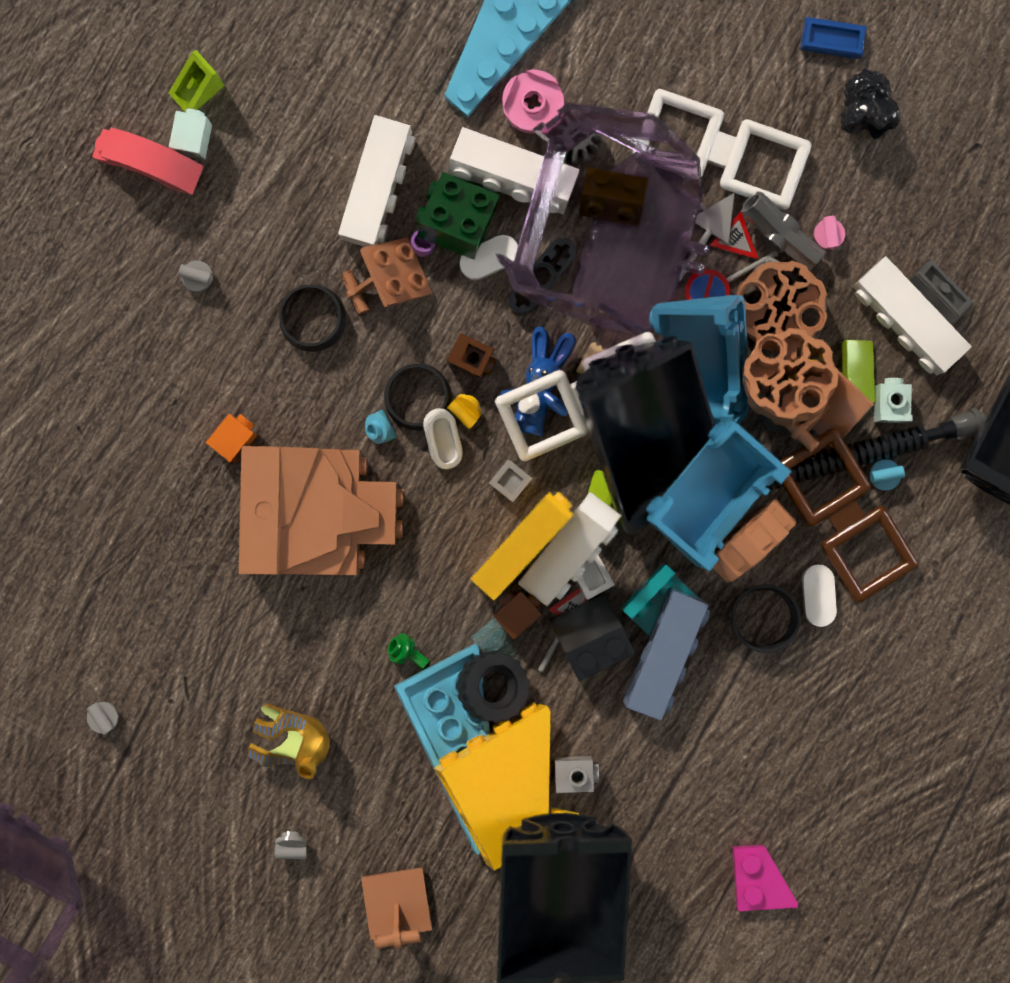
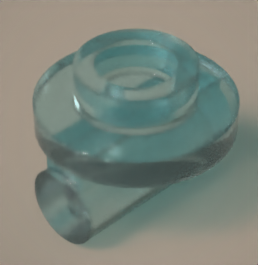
M493 618L471 638L482 651L489 652L498 650L504 644L507 632Z

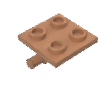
M408 237L360 249L371 275L370 278L360 285L356 281L353 270L346 271L340 275L347 289L345 293L347 299L352 300L357 315L370 310L362 294L373 287H376L384 308L432 294L417 256L411 248Z
M839 371L837 387L834 394L829 398L824 411L812 421L804 420L805 423L803 424L796 422L792 426L784 427L792 433L790 437L794 441L799 440L809 452H812L820 442L808 431L813 429L821 435L829 429L835 428L844 438L871 409L874 403ZM805 396L802 398V402L806 407L814 408L818 406L816 399L813 397Z
M423 867L361 877L370 940H375L376 949L395 946V949H400L404 944L420 943V932L432 930Z

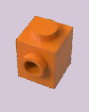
M228 414L205 443L227 461L235 464L241 457L242 446H250L258 434L252 430L255 424L245 416L240 414L238 417H235L232 414Z

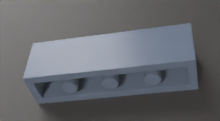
M672 587L668 589L624 696L623 702L627 708L662 721L664 713L668 714L671 711L674 703V696L672 694L675 686L682 683L686 674V668L684 667L686 659L694 654L698 644V639L695 637L699 628H703L709 618L710 610H707L709 605L703 599Z

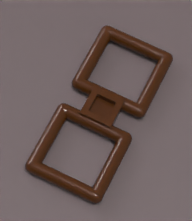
M831 428L815 438L820 444L812 452H809L805 446H802L780 460V462L790 470L827 445L832 444L856 485L815 511L812 510L791 474L782 482V485L808 526H815L824 519H829L837 533L824 540L821 548L854 601L860 603L914 570L918 566V560L885 507L878 506L867 514H863L855 500L869 492L871 484L839 431ZM879 521L903 562L865 586L860 587L836 547Z

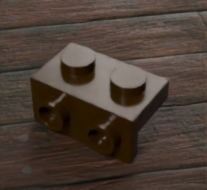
M588 167L581 194L579 214L591 218L639 226L649 178Z

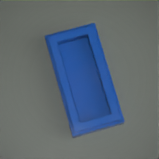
M806 17L803 25L800 50L861 59L867 26Z

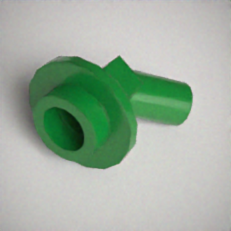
M401 633L392 638L388 645L389 658L393 663L403 664L406 659H409L422 670H425L431 663L427 657L414 648L416 643L407 634Z

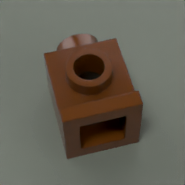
M460 333L447 359V363L481 379L484 373L490 375L497 358L492 357L494 353L493 348ZM475 353L480 357L477 364L468 362L470 354Z

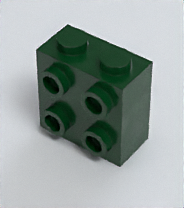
M442 172L438 182L432 181L426 195V198L429 199L426 208L421 206L416 215L414 223L418 225L417 237L475 260L497 210L500 195Z

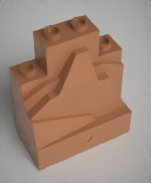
M242 446L239 574L359 575L360 569H365L366 559L365 550H360V544L396 545L397 538H403V520H398V507H403L404 489H398L397 482L362 481V476H367L368 461L367 457H362V451Z

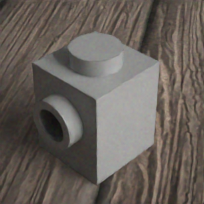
M591 756L554 757L556 793L594 792V783H599V764H593Z

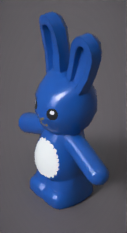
M539 326L534 329L532 335V362L526 370V384L561 370V367L575 348L576 338L573 334L564 333L559 338L548 359L549 334L543 327ZM557 385L518 402L515 418L523 433L539 437L543 436L548 407L560 416H567L569 414L565 404L551 393ZM514 389L504 390L500 393V395L505 394Z

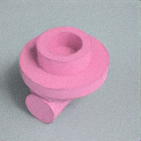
M836 216L824 217L814 229V240L822 249L832 250L838 248L845 238L844 227L836 220Z

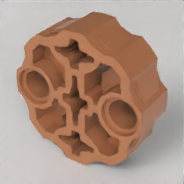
M770 261L754 268V271L745 281L739 284L735 295L743 296L744 290L748 286H755L760 293L757 302L749 304L745 301L747 336L755 344L763 337L757 332L758 330H769L770 327H773V334L783 332L781 327L786 316L788 317L785 325L786 330L788 328L802 329L811 337L817 331L822 330L827 319V292L822 281L817 279L808 270L807 266L795 261ZM795 268L797 270L796 275L803 279V282H793L789 285V278L785 277L781 271L792 272ZM774 275L777 281L780 283L776 296L773 295L775 288L777 286L773 279ZM807 287L806 291L798 293L795 303H793L792 299L796 290ZM784 297V304L788 306L787 311H781L777 315V308L773 306L774 301H780ZM809 308H812L817 313V321L812 326H806L802 321L803 312ZM767 309H769L770 311L765 323L755 325L754 322L763 319ZM765 348L766 350L774 351L772 348Z
M788 328L781 333L766 334L756 342L754 350L745 361L742 384L748 397L747 403L756 414L764 415L776 425L792 426L796 422L812 421L824 411L829 398L834 394L838 384L839 371L835 368L832 359L833 351L823 340L809 336L802 329ZM772 348L777 352L778 356L771 359L766 358L762 354V350ZM797 349L801 350L799 359L793 362L797 358ZM810 355L813 358L819 356L821 358L820 362L817 360L811 362L809 360ZM797 373L794 381L791 378L783 381L785 374L791 376ZM811 375V377H809L807 380L803 382L805 377ZM761 392L763 395L769 393V400L765 397L759 399V393ZM788 392V394L782 397V407H778L780 396ZM811 396L816 399L818 406L814 408L806 407L802 402V398Z
M776 498L767 501L746 517L724 538L722 542L725 546L722 549L715 548L714 554L719 560L713 568L726 582L734 581L756 565L778 545L796 525V520Z

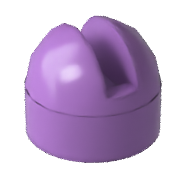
M416 231L411 238V248L414 254L419 257L431 255L436 244L418 238V231Z

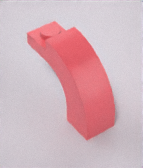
M116 128L102 130L101 135L95 142V150L92 158L99 162L129 169L175 191L193 195L204 167L196 161L163 145Z

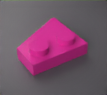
M763 844L732 846L736 909L738 911L798 908V902Z

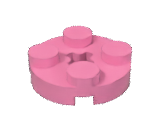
M535 69L514 76L507 83L503 92L502 104L504 115L510 124L521 132L529 134L546 133L555 121L558 122L563 112L564 97L559 83L549 73ZM533 94L539 96L538 102L541 103V106L534 109L528 108V103L524 102L526 97L532 98Z

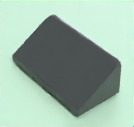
M931 258L908 279L950 324L958 320L973 303Z

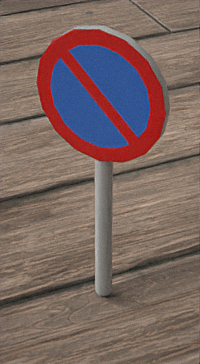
M774 251L728 278H725L715 270L704 269L695 272L685 285L686 300L730 295L731 288L729 283L749 273L759 265L764 264L769 257H777L778 253Z

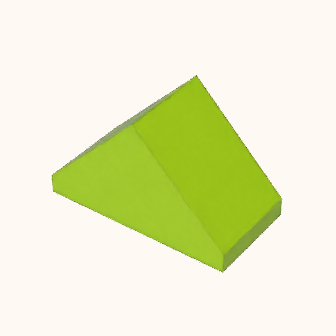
M195 50L190 54L168 94L186 113V109L198 110L225 85L215 70Z

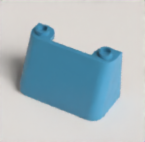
M725 295L656 304L649 315V324L651 328H654L655 333L663 335V338L676 336L678 340L692 342L715 425L719 422L725 424L728 421H735L739 425L749 411L748 397L742 384V373L745 361L748 358L744 297L742 295Z
M728 421L725 424L722 422L717 423L708 434V437H710L709 441L662 497H656L646 510L649 513L647 520L695 566L710 571L719 560L714 554L715 548L722 549L725 546L722 541L761 494L767 495L770 491L767 487L774 480L782 484L791 473L784 464L735 421Z

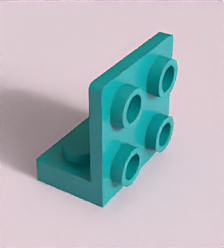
M662 564L620 608L649 636L670 587L699 598L674 575L675 572L666 564Z

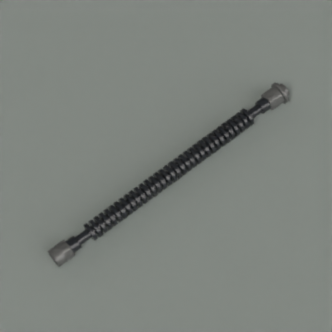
M976 408L968 409L967 413L952 416L949 421L939 423V427L925 430L922 425H919L916 428L911 427L908 430L904 429L900 432L896 431L892 434H885V437L881 435L877 436V439L874 437L870 438L869 441L866 439L862 440V442H855L854 445L847 444L858 464L864 466L866 462L871 464L874 463V460L879 462L882 459L886 460L890 457H897V454L901 456L905 455V452L909 454L913 451H920V449H928V442L941 438L943 441L956 438L958 441L973 436L976 437L986 417L983 412H978ZM832 448L831 452L825 450L823 454L822 452L813 454L808 459L791 468L790 474L795 482L798 481L800 483L804 482V477L808 481L812 479V476L813 478H819L820 475L834 474L835 470L841 472L843 468L844 470L847 469L835 449ZM774 480L767 487L769 490H773L774 485L775 489L781 488V484Z

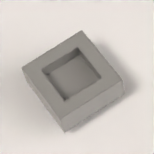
M508 459L489 484L511 502H514L532 480V477Z

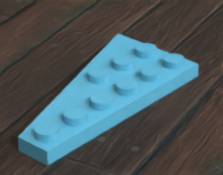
M484 0L445 92V99L464 116L469 118L572 0Z
M477 643L394 685L395 691L433 769L440 764L439 759L452 751L457 753L467 748L466 743L478 735L485 737L490 734L489 721L479 720V718L469 715L470 713L463 709V704L457 696L459 695L458 689H456L459 681L458 675L463 670V665L466 662H469L473 656L479 655ZM482 677V679H481V681H480V684H479V690H480L481 696L484 698L483 688H482V683H483V677ZM441 783L446 793V796L463 828V831L474 853L477 855L480 854L476 844L474 843L465 824L463 823L454 804L452 803L443 784Z

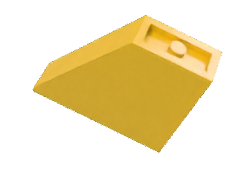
M549 492L472 576L471 580L491 599L495 600L570 520L574 514L569 509L573 505L559 492L554 496Z
M536 703L526 705L519 710V716L511 721L498 722L492 727L493 732L485 737L478 735L466 743L467 748L458 753L452 751L439 759L440 764L434 767L436 774L486 865L493 870L501 867L502 837L506 829L510 826L514 828L521 826L522 819L549 813L550 710L546 705H536Z

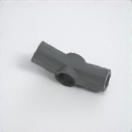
M763 192L755 193L744 202L741 212L762 233L761 239L772 250L779 254H785L791 261L807 266L809 271L813 269L826 253L825 250L802 232L801 225L793 217L781 212Z

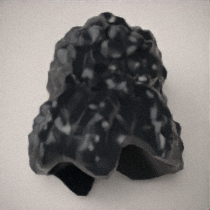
M865 69L849 79L845 84L846 89L844 90L846 97L844 103L846 107L841 113V130H844L846 133L857 134L859 131L867 129L873 139H879L889 129H896L900 120V108L898 103L891 98L890 81L883 74H879L878 71L873 72Z

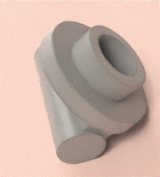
M192 261L186 265L181 264L178 276L181 277L185 287L191 291H204L212 283V270L202 261Z
M96 702L87 708V723L93 731L105 735L116 727L119 714L116 707L111 703Z
M298 832L282 833L281 837L275 840V859H306V839L301 837Z

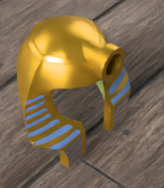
M271 704L263 705L261 707L262 712L268 715L269 718H272L274 722H265L257 718L254 723L253 733L272 740L287 731L288 737L280 746L271 751L251 743L247 757L254 759L264 767L279 764H296L297 773L302 778L312 779L317 772L316 766L320 765L328 754L330 748L329 733L323 724L314 717L281 709Z

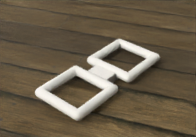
M663 89L655 91L633 150L635 158L694 179L702 177L705 167L709 163L724 169L720 180L721 188L748 198L757 192H763L777 208L786 210L790 207L812 145L810 141L748 119L741 123L738 134L734 137L719 131L724 118L722 110ZM663 104L710 119L693 165L647 149ZM750 134L797 150L781 196L734 179Z
M644 332L585 358L583 367L586 371L590 368L589 363L598 358H607L615 354V350L620 346L632 344L635 347L656 341L652 333ZM557 370L502 394L495 400L506 429L522 461L531 460L588 434L589 429L583 417L584 414L575 388L576 382L570 384L565 372L562 370ZM557 385L574 427L528 447L510 405Z

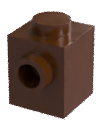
M511 590L499 601L502 607L493 614V617L515 639L542 615L538 610L542 604L529 592L525 595L520 590L515 594Z

